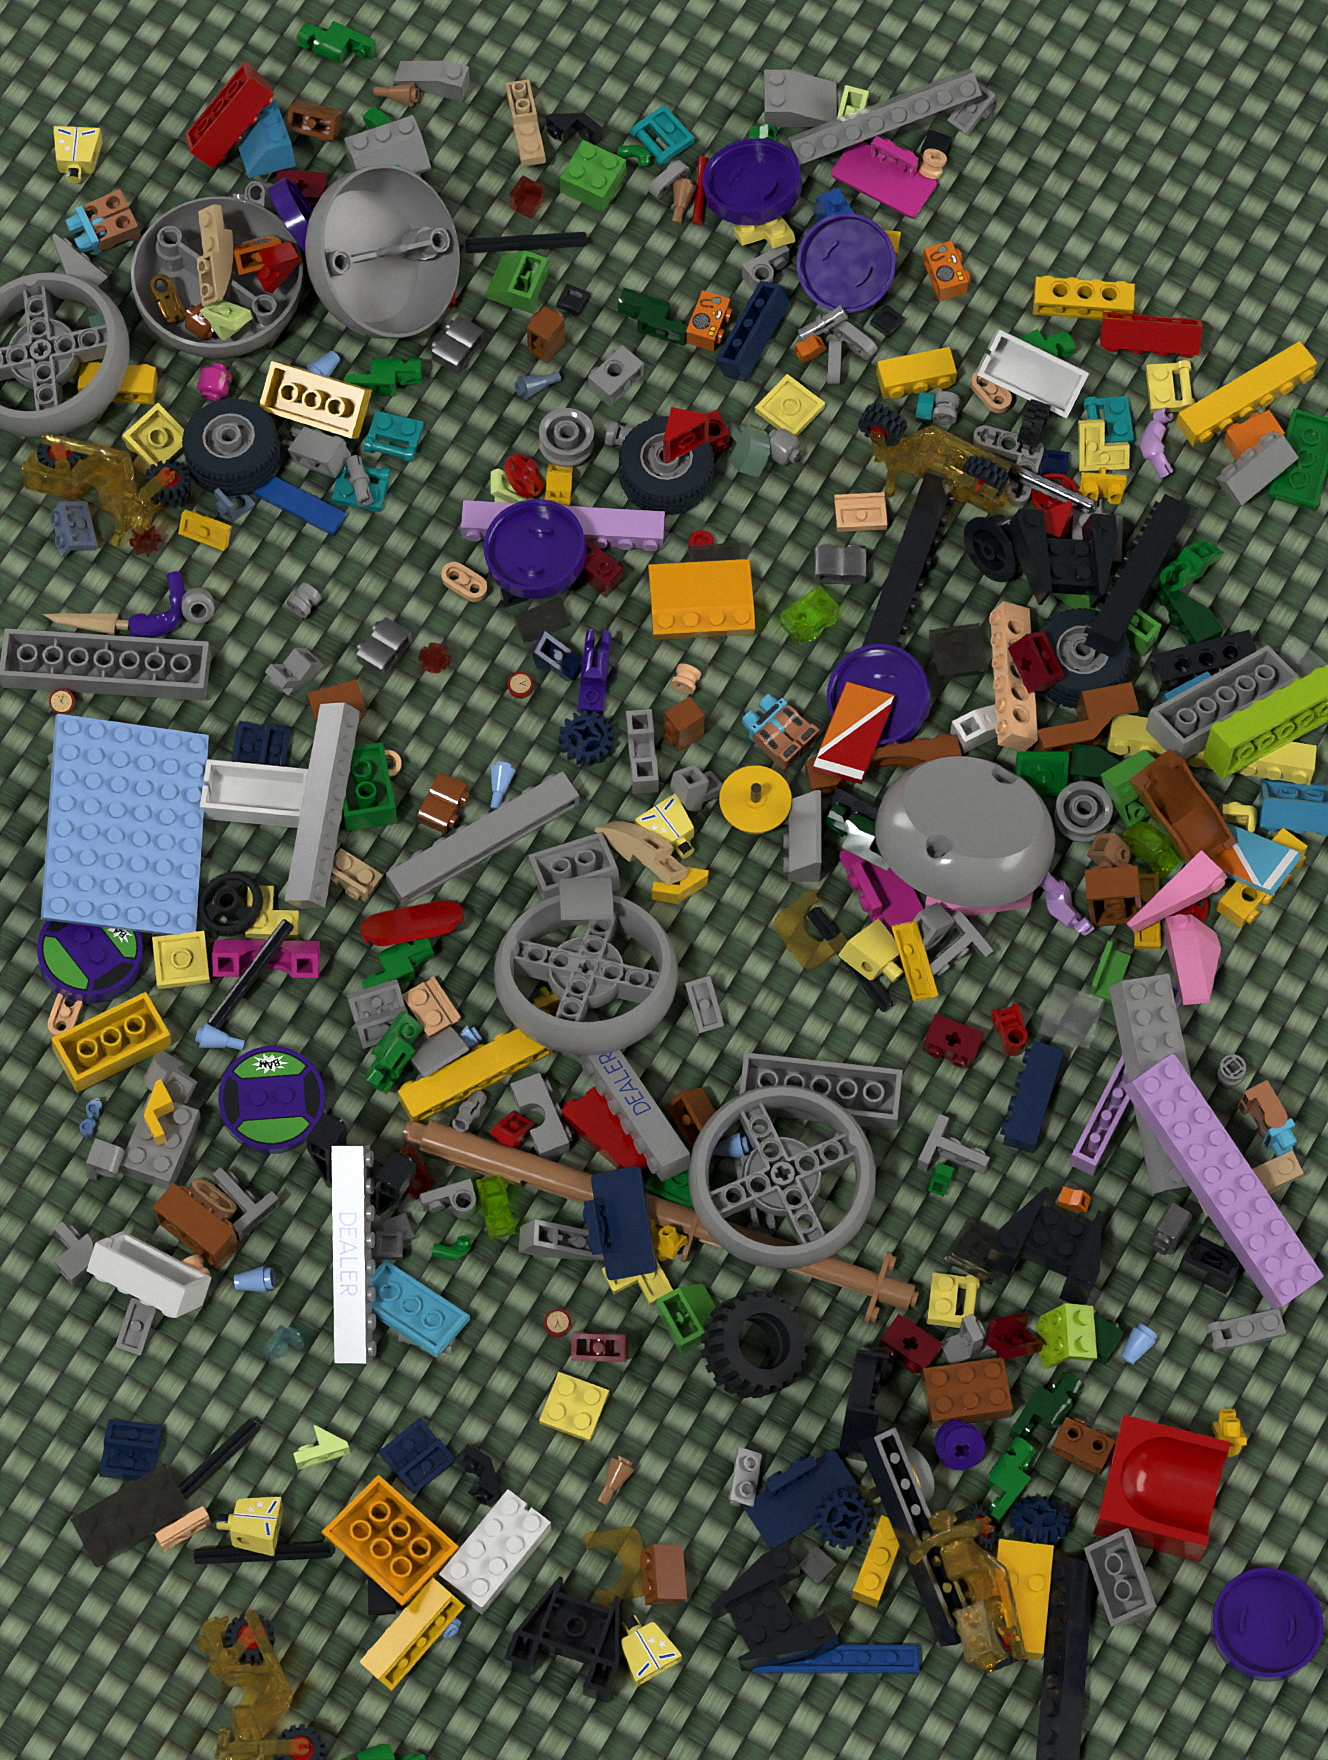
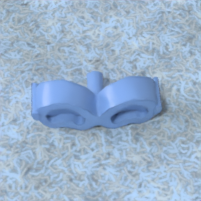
M97 1097L86 1105L88 1119L79 1124L80 1132L86 1139L94 1136V1131L97 1128L96 1121L101 1118L103 1105Z

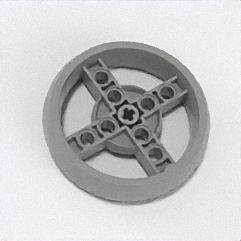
M41 272L30 274L10 281L0 287V327L11 316L24 308L27 323L14 334L9 346L0 348V381L15 378L24 386L33 389L36 411H17L0 405V429L24 437L46 438L51 435L59 436L58 434L74 431L92 421L106 409L117 395L126 376L129 364L130 341L128 330L119 308L96 285L85 279L65 273ZM65 299L87 304L99 313L105 325L73 332L62 322L54 320L52 300ZM104 358L98 372L89 384L73 398L64 402L62 385L74 376L80 363Z
M559 895L534 905L519 916L510 926L498 948L494 966V983L503 1010L512 1023L528 1038L544 1047L561 1053L583 1056L600 1055L618 1051L638 1042L647 1036L664 1018L672 1004L678 984V963L675 950L659 922L642 907L616 895H613L614 919L561 920ZM588 925L584 937L570 939L557 948L533 943L540 937L560 928ZM616 930L631 936L641 943L653 956L658 972L624 964L618 950L611 945ZM514 973L549 982L553 994L561 1001L555 1017L538 1009L522 995L516 986ZM614 998L641 1003L618 1017L597 1022H584L588 1009L602 1007Z
M772 1085L755 1088L732 1098L710 1117L700 1131L690 1155L688 1184L692 1204L703 1227L727 1252L745 1262L760 1267L795 1269L810 1266L827 1259L841 1250L858 1233L867 1219L874 1200L876 1168L866 1135L856 1120L841 1105L811 1089L792 1085ZM786 1108L809 1113L826 1122L839 1136L812 1148L792 1138L778 1137L766 1109ZM740 1120L753 1147L744 1163L742 1178L710 1192L709 1165L714 1148L723 1134ZM755 1125H763L767 1131L763 1134H757L752 1128ZM768 1148H773L778 1152V1155L774 1158H769L765 1156L764 1151ZM829 1150L837 1153L838 1158L828 1160L825 1158L824 1153ZM809 1161L813 1164L814 1168L804 1171L799 1164ZM854 1161L856 1184L852 1202L841 1221L825 1234L811 1206L821 1189L822 1175ZM778 1172L787 1175V1179L783 1181L782 1178H777ZM758 1182L763 1184L765 1189L762 1192H755L750 1186ZM735 1193L741 1199L737 1203H730L726 1196ZM793 1195L799 1197L801 1202L794 1206L790 1205L786 1199ZM753 1205L768 1214L786 1216L799 1245L772 1246L756 1242L739 1233L724 1218ZM803 1219L809 1220L812 1223V1227L802 1229L799 1227L798 1222Z

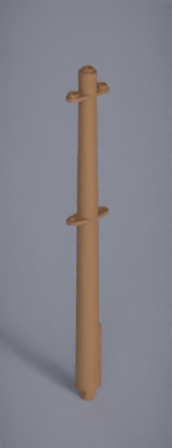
M430 1120L428 1125L408 1121L405 1126L402 1141L420 1147L421 1155L521 1188L522 1185H526L584 1204L583 1201L594 1200L591 1184L592 1174L510 1146L502 1145L496 1141L466 1131H456L454 1127L434 1120ZM645 1193L649 1218L655 1221L656 1226L663 1228V1226L669 1225L675 1227L677 1233L687 1236L688 1243L684 1246L681 1262L686 1263L694 1240L724 1249L709 1235L694 1209ZM727 1221L739 1233L756 1242L772 1246H796V1244ZM889 1251L886 1253L880 1274L833 1257H828L810 1266L787 1269L871 1296L872 1298L864 1320L868 1324L876 1322L880 1307L876 1306L877 1301L908 1311L909 1306L915 1307L919 1292L914 1291L915 1285L885 1276L887 1271H893L897 1258L892 1256V1252Z

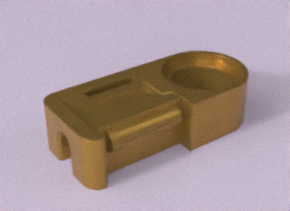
M164 274L155 275L148 284V291L153 302H158L157 305L164 320H166L164 324L168 326L183 320L186 310L171 279ZM157 280L163 281L167 286V290L162 293L156 291L154 282Z

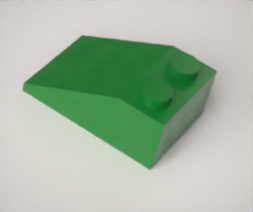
M383 742L356 746L353 749L346 796L342 809L346 832L397 823L396 807Z

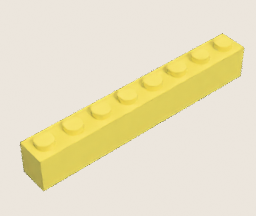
M1124 714L1114 716L1111 719L1106 752L1133 756L1144 749L1157 759L1166 750L1146 730L1148 718ZM1290 742L1235 773L1310 785L1315 770L1317 746ZM1205 749L1185 759L1187 765L1212 769L1203 759Z

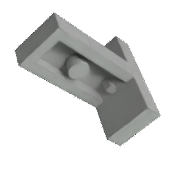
M954 911L950 915L955 920L953 925L961 934L929 961L932 975L937 974L939 976L950 967L949 961L954 957L959 959L968 952L969 944L980 957H987L994 951L961 911Z
M939 1114L920 1155L917 1168L927 1172L934 1155L937 1154L984 1175L990 1157L986 1156V1153L978 1148L969 1149L962 1146V1143L955 1138H944L943 1135L948 1127L949 1118Z
M220 1167L213 1173L214 1182L244 1213L241 1218L233 1223L234 1231L240 1241L281 1207L279 1198L273 1191L255 1204L257 1202L255 1197L248 1190L242 1191L238 1186L239 1180L232 1172L226 1173Z
M972 1314L962 1318L959 1334L940 1341L943 1343L942 1353L948 1365L965 1363L993 1351L992 1348L984 1343L989 1325L988 1321L982 1324L980 1320L975 1321Z

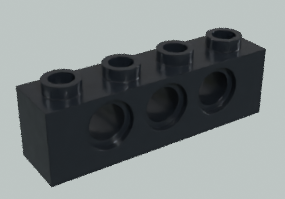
M1250 630L1153 654L1150 667L1159 692L1165 690L1169 692L1207 671L1213 676L1256 652L1257 649ZM1230 654L1234 656L1235 659H1227L1224 657V655ZM1205 660L1211 665L1204 666L1199 661ZM1183 667L1186 669V671L1179 672L1175 668Z

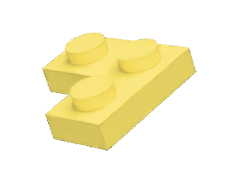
M782 216L759 225H739L733 227L734 235L742 246L763 239L768 242L772 249L795 242L794 233Z
M1103 419L1078 421L1079 471H1097L1100 467H1105L1106 470L1129 469L1130 445L1128 442L1105 443V422Z
M259 885L263 896L262 911H260L261 914L254 925H251V928L247 931L245 930V936L248 938H269L279 923L286 919L294 926L287 938L298 939L299 911L273 910L274 886ZM249 887L247 892V908L252 906L253 901L252 892Z
M657 1259L656 1272L618 1280H608L605 1267L601 1268V1272L613 1295L638 1283L649 1306L655 1304L657 1298L673 1291Z

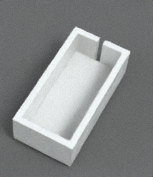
M997 328L988 346L991 353L990 355L984 354L975 373L1029 401L1033 399L1051 405L1050 411L1067 419L1089 373Z
M207 759L204 775L206 785H203L200 801V810L204 811L203 819L298 828L308 769Z
M124 1231L95 1243L86 1270L95 1275L97 1280L116 1286L118 1291L139 1298L142 1304L154 1306L161 1310L165 1316L177 1318L201 1307L212 1278Z
M507 1489L439 1573L440 1582L483 1615L549 1534L551 1522L532 1507L528 1511L527 1503Z

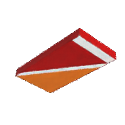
M846 681L813 764V771L862 785L894 704L895 695Z

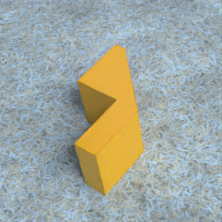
M548 463L545 500H550L563 506H570L573 466L562 467Z
M685 867L688 873L685 879L680 880V885H667L664 882L654 881L652 900L673 904L682 902L708 884L709 870Z
M161 1079L156 1081L143 1115L157 1146L167 1142L165 1133L157 1118L175 1110L172 1099Z

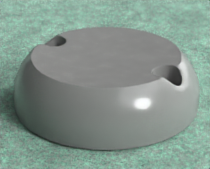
M381 164L362 167L334 181L325 190L313 209L305 241L308 273L321 302L339 322L363 336L375 339H398L420 333L440 318L449 305L456 289L460 266L459 244L455 226L448 209L436 191L425 180L405 168L394 165Z
M224 196L206 197L172 208L160 216L148 228L139 241L133 256L131 284L133 296L142 318L153 333L162 341L175 349L191 355L205 358H229L240 356L262 347L284 330L297 311L301 300L304 284V267L301 260L272 294L264 290L256 274L260 270L242 275L231 271L229 284L222 300L249 309L253 319L244 324L238 332L226 340H222L217 334L212 339H199L185 328L186 317L181 321L166 326L164 324L166 320H164L157 305L158 302H153L148 291V284L157 274L167 275L171 279L186 311L192 304L197 306L202 303L196 258L204 254L198 211L213 204L221 205L224 229L232 230L233 244L272 234L280 238L281 243L293 242L301 255L296 240L287 230L283 221L269 210L239 198ZM157 280L154 282L156 291L162 293L167 290V286L163 281Z
M965 756L940 757L909 769L895 780L886 791L879 806L875 823V838L878 849L893 872L917 891L954 905L994 907L1020 900L1040 886L1053 860L1055 830L1049 811L1041 797L1022 777L1011 773L997 763Z

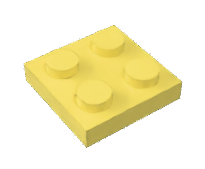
M786 374L755 407V413L776 429H786L797 437L825 408V402Z
M204 931L152 937L158 989L210 983Z
M558 1372L539 1419V1424L590 1442L609 1395V1390Z

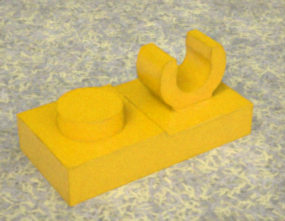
M185 509L182 512L178 534L219 550H226L232 526L209 518L208 515L196 514L197 511L195 510L189 511Z

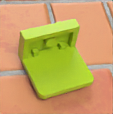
M1065 1303L1039 1317L1037 1331L1040 1340L1044 1342L1042 1350L1039 1352L1042 1368L1049 1369L1067 1359L1085 1361L1097 1359L1093 1306Z

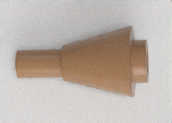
M414 83L390 86L389 88L375 86L373 90L374 96L388 97L409 107H413L414 103H417L419 99V89L416 88Z
M682 178L679 181L673 182L675 208L672 218L673 224L681 225L684 210H686L697 190V187L693 185L691 180Z
M619 1455L617 1459H610L605 1487L597 1500L598 1502L607 1506L614 1491H617L635 1471L630 1468L633 1464L632 1462Z

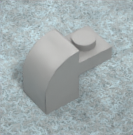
M294 648L283 664H270L265 673L271 677L270 681L274 686L281 689L288 696H291L306 686L315 677L323 664L307 648Z
M694 764L673 773L670 789L673 794H676L687 810L698 811L701 810L703 802L720 796L723 784L712 771L702 773Z
M165 1051L154 1055L143 1077L144 1084L151 1091H153L156 1081L161 1079L170 1098L182 1105L187 1104L197 1084L196 1080L181 1072L185 1064Z
M61 1221L54 1227V1231L68 1250L54 1260L58 1271L75 1288L90 1275L86 1270L94 1246L88 1234L81 1238L72 1225L67 1227Z

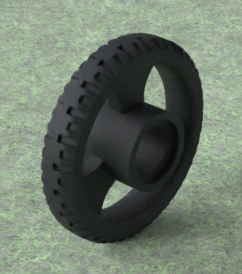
M234 871L225 872L210 880V883H207L204 890L201 891L198 899V915L203 925L212 933L226 937L239 935L251 928V925H254L257 918H259L263 906L262 891L256 881L245 873ZM227 884V887L220 889L215 894L213 900L214 905H209V901L212 895L215 893V891L219 889L221 886ZM243 885H247L252 892L253 901L252 906L247 908L246 901L239 895V890ZM231 901H234L231 906L227 907ZM220 915H223L230 921L239 920L238 923L230 926H220L214 923Z

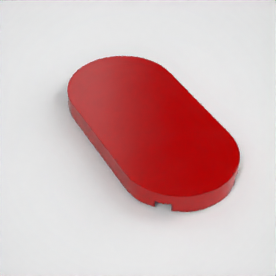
M434 901L380 912L369 916L361 923V938L364 942L368 943L370 941L376 946H389L447 934L456 929L455 925L463 923V910L458 903L452 901Z

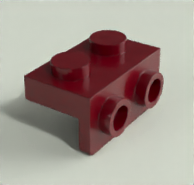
M1026 1312L993 1319L987 1327V1334L984 1339V1343L996 1351V1354L1003 1359L1041 1352L1044 1344L1042 1340L1025 1329L1030 1317Z

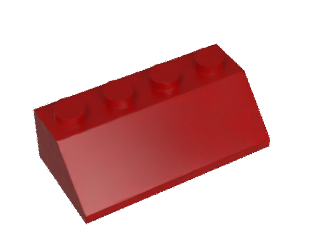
M243 62L185 134L190 153L213 169L217 164H221L226 159L227 151L232 145L235 146L240 142L245 129L248 126L251 127L256 122L258 113L263 108H267L273 100L274 93L271 85L248 62Z

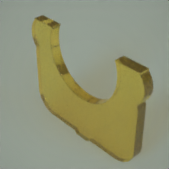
M813 890L803 892L798 900L780 912L774 920L775 929L784 940L788 951L792 952L800 965L808 970L817 968L837 952H841L848 942L843 932H840L834 939L825 942L815 941L808 936L804 928L805 914L813 904L820 901Z
M623 1527L601 1533L597 1531L588 1532L584 1536L587 1551L595 1547L608 1548L617 1554L622 1563V1574L619 1581L609 1589L595 1590L598 1605L603 1607L612 1605L615 1595L619 1596V1601L644 1596L642 1593L643 1571L639 1562L643 1546L639 1532L633 1527Z

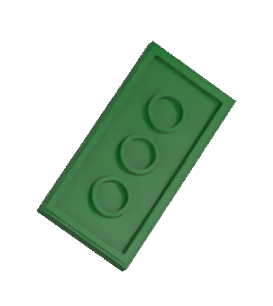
M1293 408L1285 438L1299 458L1272 480L1267 498L1316 511L1328 470V418Z

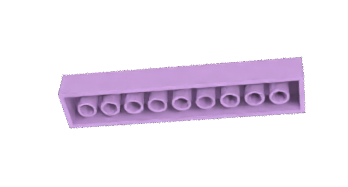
M1174 1053L1161 1058L1122 1086L1271 1309L1283 1307L1324 1277Z

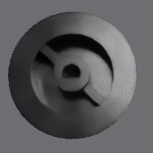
M1002 514L994 515L990 518L975 517L966 524L964 529V543L967 553L973 564L987 578L996 582H1005L1013 577L1016 566L1020 563L1011 541V520Z

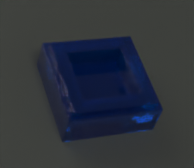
M1044 449L1041 475L1059 473L1067 476L1069 452Z

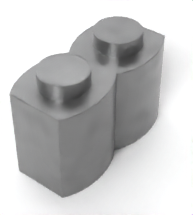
M460 315L454 321H449L444 331L446 334L440 339L437 338L431 346L432 360L455 374H458L464 368L470 357L484 340V329Z
M823 544L820 547H816L814 564L815 583L865 584L866 549L858 545H848L845 548H839L833 544Z
M387 617L381 622L377 621L371 629L370 633L372 635L366 641L362 640L356 648L357 662L382 678L389 672L397 658L403 654L412 640L409 630Z
M1170 1203L1153 1230V1235L1150 1238L1152 1248L1162 1255L1173 1254L1189 1227V1222L1192 1219L1191 1213L1175 1203Z

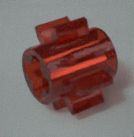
M141 524V527L137 530L132 529L134 538L129 539L130 546H136L135 552L137 555L143 553L149 557L150 553L154 550L159 551L157 543L162 540L160 534H155L156 529L154 525L150 528Z
M431 642L428 647L424 646L420 650L418 660L423 662L422 668L431 673H440L441 669L446 670V667H449L451 655L446 654V646Z

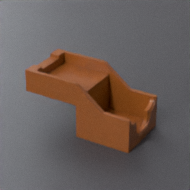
M1132 682L1082 691L1076 708L1079 722L1039 729L1038 741L1033 747L1034 752L1068 751L1070 761L1073 744L1098 746L1109 733L1111 719L1114 716L1132 715L1131 713L1139 711Z
M1171 749L1167 750L1129 779L1147 813L1166 830L1185 865L1201 850L1210 859H1213L1224 849L1227 850L1236 843L1216 805L1195 780L1185 760Z

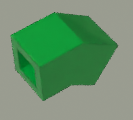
M373 106L362 116L366 126L370 129L393 122L382 111Z
M769 124L750 126L749 139L760 138L777 142V130Z
M938 1162L928 1191L944 1197L954 1168Z

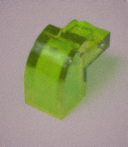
M1139 821L1130 826L1121 835L1125 839L1126 844L1134 850L1132 857L1145 859L1153 872L1159 874V878L1164 879L1180 862L1170 847L1172 844L1170 839L1158 828L1147 822Z
M502 1174L476 1180L489 1239L492 1240L516 1234Z

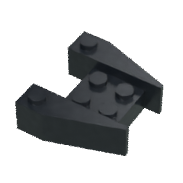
M1019 508L1010 521L1011 541L1038 605H1042L1050 593L1089 595L1090 608H1094L1105 593L1118 540L1116 515L1092 513L1082 526L1083 540L1046 538L1044 510Z
M323 1113L307 1137V1150L326 1186L331 1188L332 1146L347 1145V1125H345L341 1118ZM393 1151L384 1166L374 1160L373 1167H370V1178L374 1179V1192L370 1194L371 1205L376 1208V1215L380 1216L398 1202L415 1177L416 1163L408 1155H399Z
M1045 1187L1000 1228L991 1246L985 1266L1010 1276L1018 1257H1022L1067 1277L1059 1298L1071 1304L1086 1305L1100 1272L1102 1211L1098 1210L1091 1226L1043 1206L1049 1190L1048 1187Z
M861 1346L857 1347L838 1453L839 1457L866 1462L858 1441L876 1433L879 1411L874 1410L876 1396H871V1393L877 1394L878 1385H884L885 1377H891L893 1361H889L890 1352Z
M787 1542L761 1555L710 1606L714 1620L726 1614L729 1615L748 1651L737 1658L741 1671L812 1660L839 1647L838 1636L825 1613L799 1626L779 1589L784 1584L801 1576L799 1564Z
M559 1576L513 1633L504 1658V1668L531 1677L540 1649L590 1665L583 1684V1695L609 1704L618 1680L619 1596L615 1595L611 1609L562 1593L563 1577Z

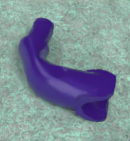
M179 571L170 572L166 575L170 590L169 600L171 609L164 613L146 616L145 613L131 616L128 619L131 637H159L175 630L181 623L183 617L181 602L183 595L187 591H185Z

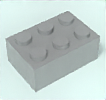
M149 1093L126 1148L120 1168L125 1176L167 1190L173 1183L176 1184L202 1120L199 1110L173 1102L175 1110L157 1118L167 1142L157 1146L143 1116L151 1096Z

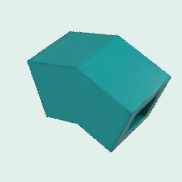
M919 393L915 420L931 423L935 394Z

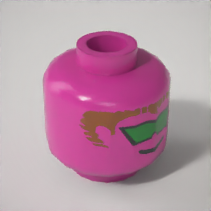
M212 363V366L202 368L197 389L201 392L203 398L218 401L221 398L227 397L232 382V375L226 371L227 367L225 365Z

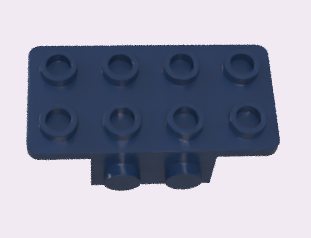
M633 1166L592 1175L591 1184L594 1200L583 1201V1218L588 1227V1247L592 1255H603L607 1279L618 1280L656 1272L657 1262L641 1168Z
M830 1450L817 1459H814L812 1455L806 1459L804 1457L798 1458L790 1464L791 1468L784 1473L777 1471L767 1478L768 1482L765 1484V1491L755 1496L753 1507L744 1505L745 1512L770 1549L784 1544L818 1523L813 1520V1517L820 1514L815 1507H822L824 1505L821 1500L822 1497L828 1500L831 1498L830 1491L833 1490L839 1495L840 1489H845L849 1495L850 1491L853 1490L860 1497L861 1489L836 1451Z

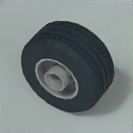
M235 398L212 402L197 411L185 427L182 447L188 469L196 483L211 493H214L219 488L227 496L247 494L268 482L278 468L281 449L276 426L267 411L254 402Z
M661 416L639 423L625 437L619 451V479L625 495L637 507L647 511H665L667 516L691 510L708 494L713 481L714 453L708 439V442L681 457L678 456L670 463H664L663 438L669 416Z
M1077 608V610L1071 609L1060 612L1050 618L1039 630V632H1045L1065 675L1060 681L1042 692L1048 698H1051L1053 702H1057L1059 705L1062 704L1064 707L1076 709L1082 691L1124 684L1127 677L1131 650L1126 634H1124L1112 658L1084 645L1088 636L1084 633L1090 619L1095 621L1097 618L1093 616L1095 611L1092 609Z

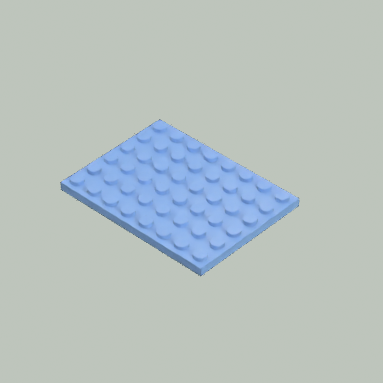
M65 714L56 715L41 920L161 935H180L181 933L196 932L204 811L200 810V801L203 785H206L204 775L209 735Z

